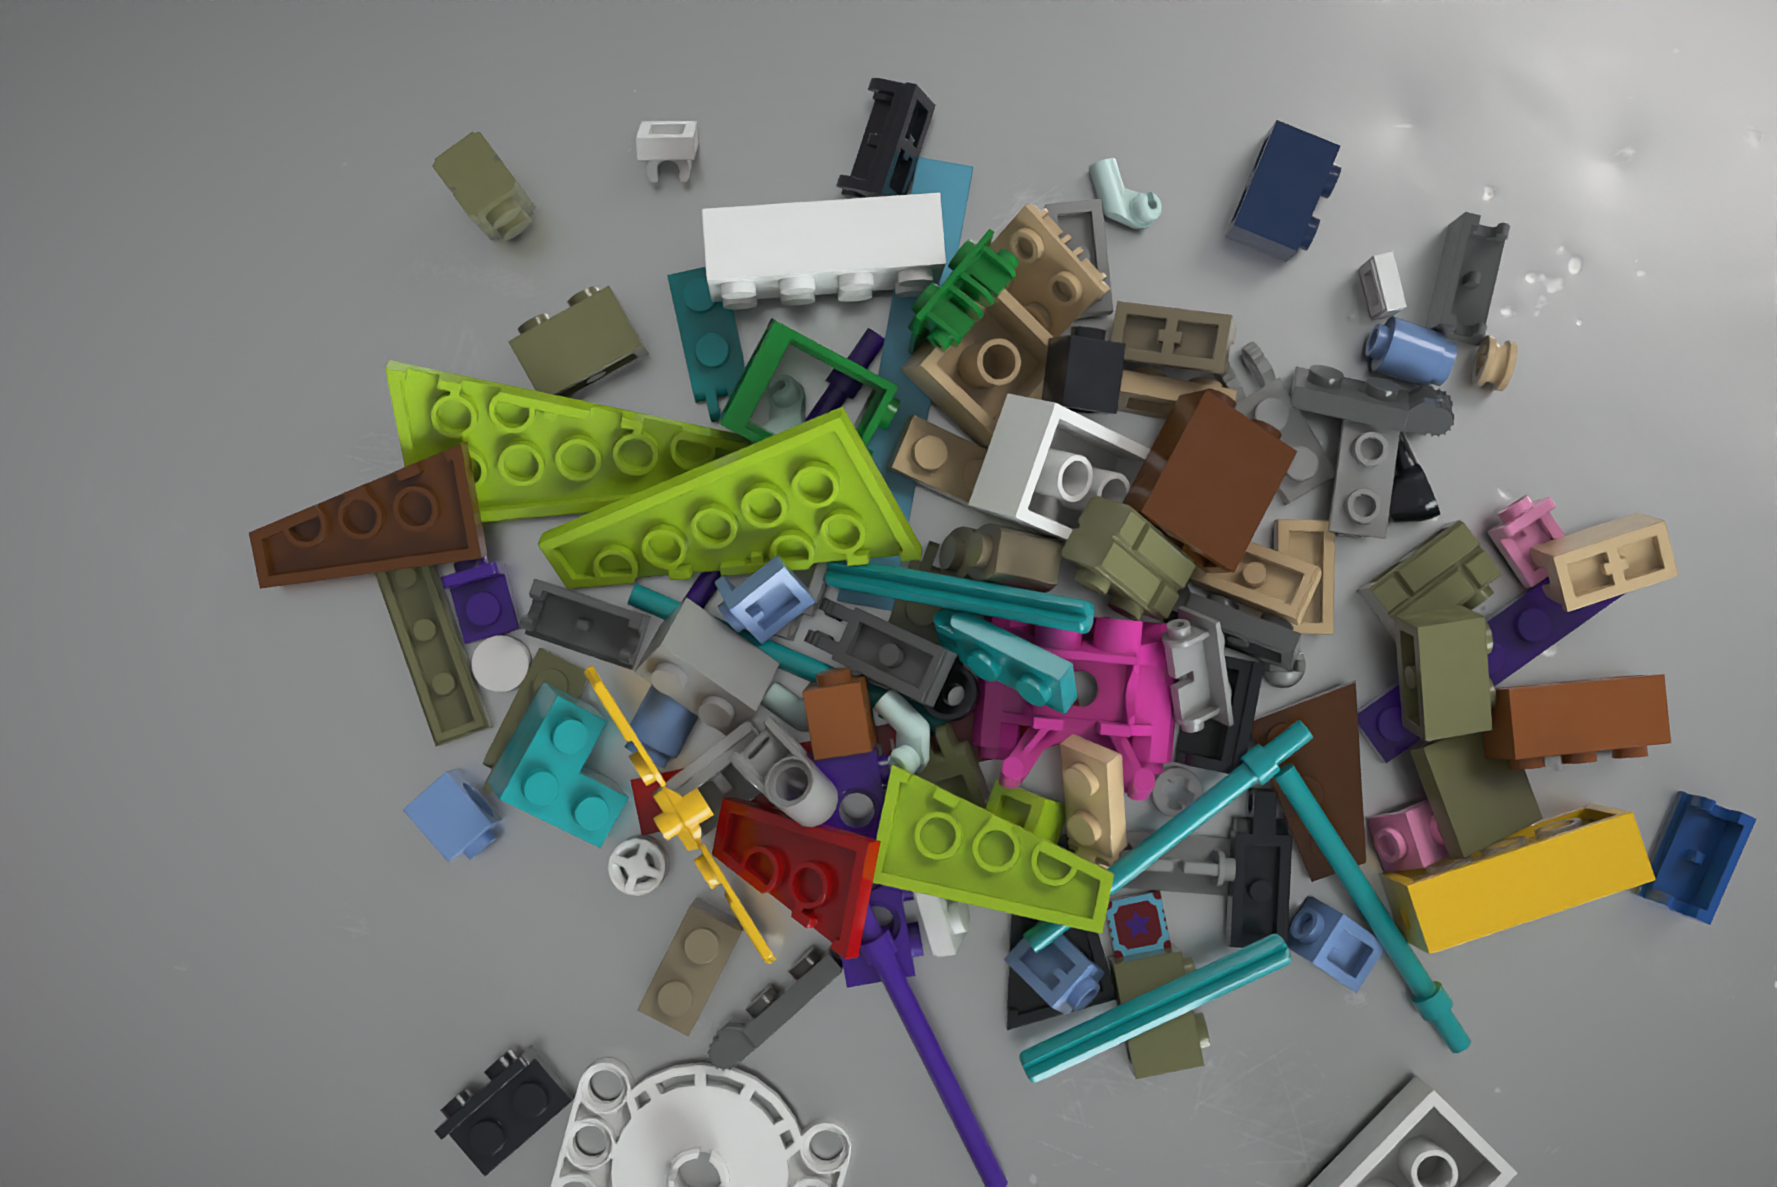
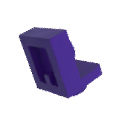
M486 555L480 559L458 561L453 564L455 573L440 577L443 588L450 589L465 644H473L493 636L522 630L520 627L521 618L506 564L499 562L489 563Z

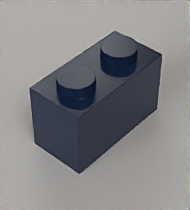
M1276 120L1266 134L1225 237L1285 262L1299 248L1307 251L1320 224V219L1312 216L1320 196L1326 199L1330 197L1341 173L1342 167L1333 164L1340 145Z

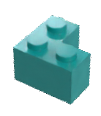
M543 681L487 780V783L498 799L601 848L629 798L612 779L584 766L608 721L593 706Z

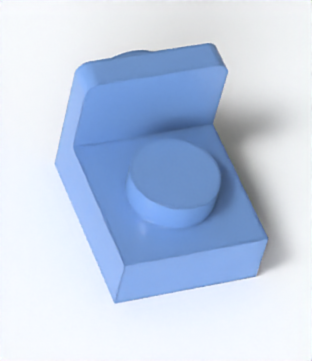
M778 555L738 587H735L724 575L714 582L724 600L718 605V609L726 621L738 633L746 628L761 644L816 602L809 589Z
M1314 897L1307 899L1301 910L1293 918L1288 929L1287 947L1289 950L1306 959L1355 993L1358 992L1384 951V947L1377 937L1343 913Z
M1063 934L1039 953H1036L1026 939L1023 938L1004 959L1053 1009L1065 1015H1068L1073 1009L1080 1011L1085 1008L1100 990L1098 982L1105 975V972L1097 964L1090 961Z

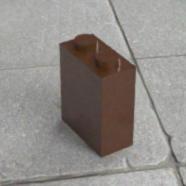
M1210 388L1182 394L1178 397L1122 503L1130 505L1193 559V563L1204 572L1234 573L1297 451L1280 440L1282 434L1274 426L1261 420H1250L1235 409L1237 404L1230 396Z

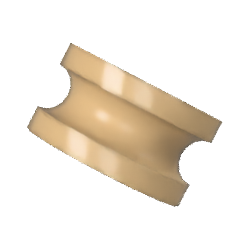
M1485 336L1477 350L1473 364V385L1481 387L1485 382H1490L1494 390H1505L1515 368L1518 353L1517 343L1507 340L1503 345L1497 344L1494 336Z

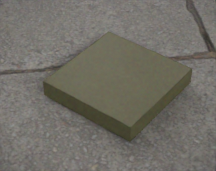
M1483 732L1436 739L1410 750L1450 860L1466 858L1543 819L1525 769H1509L1508 759L1485 758Z

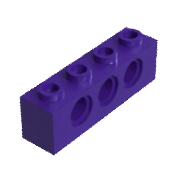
M875 746L872 752L814 760L813 751L807 752V757L834 784L838 794L836 810L830 819L823 824L876 839L885 800L884 790L887 789L891 772L888 766L889 754L877 756ZM860 793L866 795L872 801L873 808L868 815L862 818H851L843 813L840 804L848 795ZM873 883L869 904L871 907H884L892 914L893 917L886 926L898 947L895 956L906 977L916 976L913 957L924 956L918 921L907 923L903 903L914 900L913 892ZM860 951L857 958L845 960L841 956L847 988L882 982L874 965H867Z

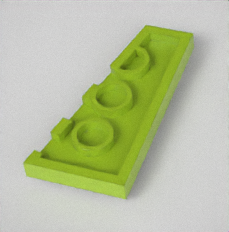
M892 765L876 840L881 842L873 883L1095 933H1103L1115 873L897 765Z

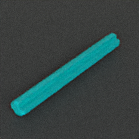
M846 560L827 562V571L824 575L828 586L958 611H967L974 614L1083 634L1091 630L1095 614L1094 604L1082 599L873 562L847 566Z
M1271 934L1023 1050L1019 1054L1021 1065L1027 1078L1032 1083H1037L1289 965L1292 961L1290 951L1281 936Z

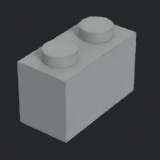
M686 598L659 626L634 672L650 682L659 692L670 696L700 717L705 724L727 736L757 711L780 663L693 601Z

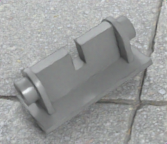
M1343 419L1328 531L1338 532V535L1344 537L1361 538L1366 536L1386 539L1400 431Z
M1180 606L1177 608L1179 619L1168 622L1166 625L1167 631L1162 635L1169 676L1177 679L1187 674V678L1170 686L1174 720L1181 725V729L1184 732L1188 733L1202 730L1204 728V721L1210 718L1230 727L1234 725L1231 706L1232 691L1227 677L1224 654L1225 639L1220 621Z
M1126 831L1127 847L1119 853V859L1153 833ZM1189 835L1122 888L1228 896L1229 881H1234L1236 873L1235 858H1230L1231 839Z

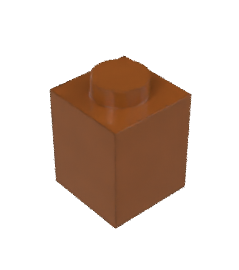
M849 667L829 669L816 673V682H810L802 691L814 760L872 752L878 742L867 676L863 674L851 676Z

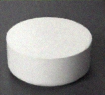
M502 635L493 636L481 642L474 651L472 671L478 683L487 690L493 692L513 691L519 688L532 663L531 655L527 647L518 639Z

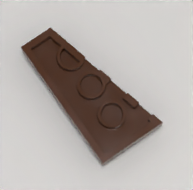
M467 442L249 532L260 589L480 559L488 555Z

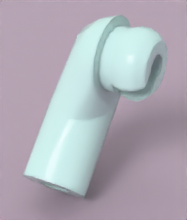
M1115 158L1104 159L1089 166L1098 199L1102 198L1103 213L1108 218L1132 229L1147 228L1159 218L1162 212V204L1158 196L1150 191L1144 194L1125 188Z
M780 375L774 378L768 386V394L771 396L769 420L761 425V427L778 434L804 423L806 394L803 386L793 377Z

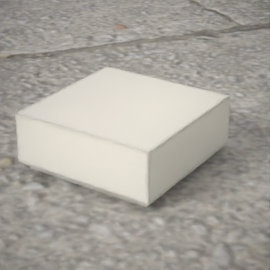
M1393 251L1374 255L1360 266L1359 271L1371 318L1378 320L1391 317L1407 307Z

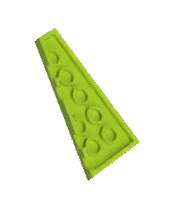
M389 360L385 367L404 466H409L467 442L482 522L593 512L751 445V440L729 431Z
M843 406L545 531L537 543L567 589L633 584L637 577L669 575L670 580L691 579L693 573L720 571L721 576L754 574L777 555L792 571L810 569L813 563L846 560L847 566L869 564L870 558L900 556V562L921 560L923 550Z

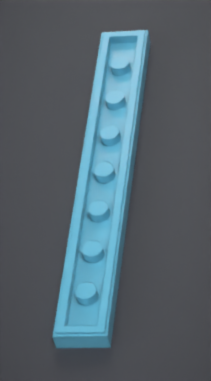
M919 157L911 194H941L946 265L939 283V287H941L953 271L948 265L959 250L973 166ZM894 289L878 375L899 386L894 397L900 400V404L887 429L883 431L877 427L867 448L873 451L872 459L909 523L916 482L888 470L886 467L908 416L915 415L927 421L931 399L900 370L912 356L908 352L912 334L908 326L916 315L911 309L918 297H896ZM900 556L870 558V562L901 567L902 561L900 562ZM839 589L837 597L838 602L893 611L895 602L893 598Z

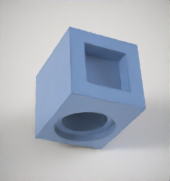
M459 769L446 771L403 809L448 862L463 854L469 860L475 858L496 839V836L490 830L502 820Z

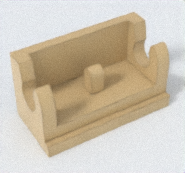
M1639 512L1530 547L1533 562L1539 568L1543 567L1546 570L1550 580L1549 584L1542 586L1544 593L1549 599L1562 604L1563 610L1566 612L1679 576L1665 520Z

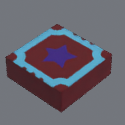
M1150 890L1109 899L1106 922L1115 958L1171 948L1160 891Z

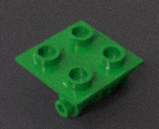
M991 229L984 234L977 244L968 239L950 261L948 267L953 271L941 287L932 282L914 303L911 311L916 315L908 326V329L912 332L908 352L911 355L926 338L934 347L942 352H946L950 346L958 347L962 339L975 325V322L979 321L984 315L977 303L983 307L990 308L995 302L993 297L997 299L1008 284L1015 279L1016 272L1014 269L1019 265V261L1006 249L1002 248L998 253L990 249L994 231Z

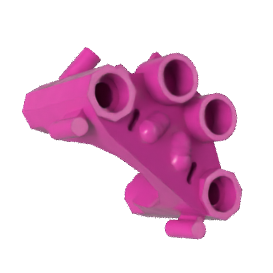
M984 615V620L1073 663L1074 672H1088L1095 678L1098 686L1097 695L1090 704L1081 707L1072 705L1064 715L1046 705L1039 707L1029 703L1017 690L997 680L990 682L978 676L980 696L975 708L972 745L980 746L979 757L1004 760L999 771V785L1007 789L1017 788L1020 783L1022 784L1043 750L1062 743L1069 736L1075 734L1121 754L1124 793H1127V796L1132 800H1146L1155 787L1154 774H1163V764L1172 763L1175 720L1170 686L1179 682V678L1175 679L1168 674L1165 647L1162 641V635L1167 631V624L1111 619L1110 617H1094L1091 630L1083 634ZM1021 725L1029 726L1020 739Z

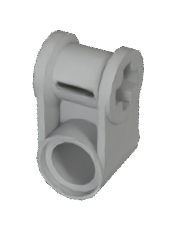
M769 716L763 722L765 729L741 753L734 751L728 759L771 803L794 821L806 827L821 825L830 819L836 810L838 803L837 790L834 784L807 757L805 749L774 718ZM807 785V788L803 795L796 799V796L798 792L801 790V788Z

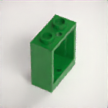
M771 318L718 419L720 425L754 443L776 435L750 421V418L790 344L872 388L854 423L856 431L867 448L877 427L885 431L893 420L900 404V400L894 397L899 386ZM867 448L869 454L872 457L873 451Z

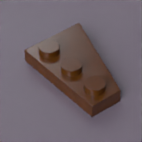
M1356 680L1254 718L1251 734L1256 745L1260 744L1264 747L1297 720H1300L1309 729L1313 739L1278 766L1280 768L1289 763L1294 765L1359 866L1366 863L1357 691ZM1274 777L1271 778V783L1274 790L1278 792L1277 798L1286 820H1288V825L1311 881L1313 882L1336 874Z

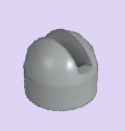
M1301 651L1296 659V671H1270V663L1258 659V662L1265 663L1262 680L1272 687L1288 688L1294 686L1302 679L1305 673L1306 663Z

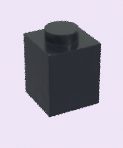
M1072 326L1070 335L1049 338L1041 400L1057 403L1075 413L1088 415L1117 414L1126 343L1105 340L1106 330L1083 326Z

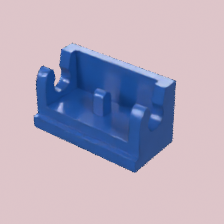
M1679 791L1649 859L1656 880L1637 886L1634 894L1686 918L1710 925L1753 829L1756 818L1743 812L1729 810L1716 805L1717 801Z

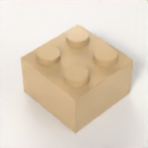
M1006 289L1003 290L997 299L993 297L995 302L990 308L983 307L977 303L984 315L979 321L975 322V325L962 339L958 347L950 346L946 352H942L934 347L926 338L900 368L919 389L980 447L990 445L1008 393L1041 400L1049 338H1053Z

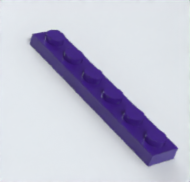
M1546 577L1487 617L1485 621L1488 623L1493 637V648L1491 653L1488 654L1489 678L1492 680L1494 687L1624 594L1566 612L1563 610L1562 604L1549 599L1544 593L1542 586L1550 583L1549 577ZM1399 681L1357 710L1359 732L1381 763H1388L1421 739L1402 726Z

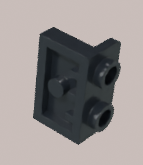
M532 1045L518 1057L509 1049L484 1071L485 1075L490 1079L486 1085L475 1094L468 1087H465L440 1109L446 1119L434 1132L441 1140L449 1134L485 1177L575 1098V1095Z

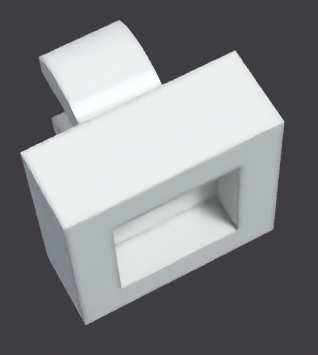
M641 121L636 136L637 160H649L647 176L650 182H658L660 176L659 164L666 160L673 161L678 165L680 182L688 181L692 168L691 160L695 159L699 144L698 121Z

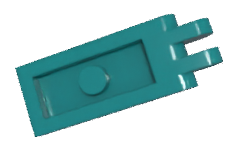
M706 267L669 274L667 277L695 403L706 401L711 422H716L721 415L718 398L725 396L730 398L746 365L734 310L723 308V301L712 302L707 283Z
M941 609L934 614L933 621L939 644L958 654L959 660L968 665L980 678L990 682L997 680L1017 690L1029 703L1039 707L1046 705L1064 715L1078 698L1073 663L970 612H955L951 609Z

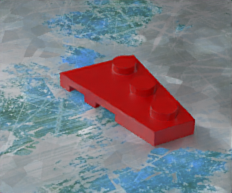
M737 797L722 798L712 855L761 894L769 893L792 911L791 917L806 929L814 928L832 942L830 948L845 960L859 956L881 841L826 824L814 827L802 826L783 811Z

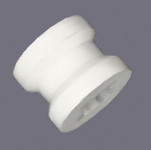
M639 834L629 837L618 845L609 857L608 872L610 880L617 889L627 895L640 896L650 893L664 881L669 872L670 858L668 850L661 841L653 836H642ZM645 857L648 858V860H649V862H650V865L655 866V868L649 866V863H648V861H647V859H646Z

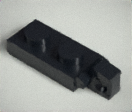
M1271 788L1247 789L1246 817H1234V830H1231L1230 858H1235L1236 873L1234 881H1229L1226 945L1229 947L1244 948L1271 934L1281 936L1286 945L1288 942L1293 835L1288 833V820L1276 818L1278 792Z

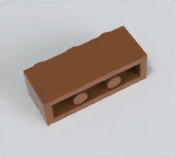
M1665 674L1624 675L1495 688L1497 701L1494 710H1491L1492 730L1483 731L1485 758L1508 759L1509 769L1512 770L1546 767L1545 757L1560 755L1561 764L1597 762L1596 751L1611 750L1612 758L1615 759L1648 756L1647 746L1671 743Z

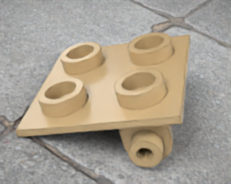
M1028 203L991 243L990 249L996 253L1002 248L1006 249L1018 259L1019 265L1014 269L1016 277L1005 289L1053 337H1059L1092 304L1099 301L1110 288L1104 282L1107 277L1104 272L1100 273L1087 258L1082 261L1078 259L1084 252L1081 247H1078L1073 252L1067 247L1068 243L1073 239L1070 234L1065 235L1061 239L1059 238L1063 231L1050 218V212L1046 208L1040 211L1035 204L1030 206Z

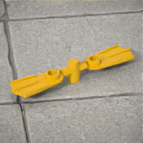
M593 665L588 667L584 674L625 741H632L638 750L628 756L646 786L656 780L660 784L658 790L653 794V797L663 811L653 818L667 841L678 835L687 851L701 849L703 854L695 858L694 862L711 889L720 884L723 885L726 890L724 896L731 910L761 958L767 964L772 963L776 958L706 845L704 843L701 844V827L699 824L713 816V812L698 788L681 796L680 793L665 787L667 783Z

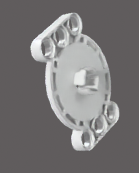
M604 1057L595 1060L589 1065L579 1081L551 1187H563L570 1182H580L586 1187H690L682 1179L680 1166L686 1161L698 1159L700 1152L711 1154L709 1162L718 1170L720 1182L714 1187H842L851 1157L852 1138L849 1129L844 1123L834 1117L815 1119L801 1131L796 1117L778 1093L756 1076L734 1067L731 1070L725 1069L723 1071L720 1068L717 1070L715 1065L711 1066L712 1063L707 1062L674 1065L647 1076L635 1085L631 1071L624 1062L616 1058ZM607 1070L615 1073L620 1078L622 1092L616 1099L605 1101L597 1098L592 1093L590 1082L596 1072ZM695 1074V1080L679 1082L667 1088H663L659 1084L672 1077ZM708 1074L728 1077L744 1085L742 1088H738L727 1082L708 1080ZM646 1091L649 1099L641 1104L639 1095ZM756 1091L771 1102L781 1117L775 1119L767 1107L752 1096L753 1093ZM586 1126L599 1128L605 1134L607 1140L606 1149L596 1156L583 1154L577 1148L575 1142L578 1130ZM790 1130L793 1139L786 1143L783 1133ZM828 1130L836 1133L841 1138L843 1149L836 1158L821 1160L811 1152L810 1141L817 1132Z

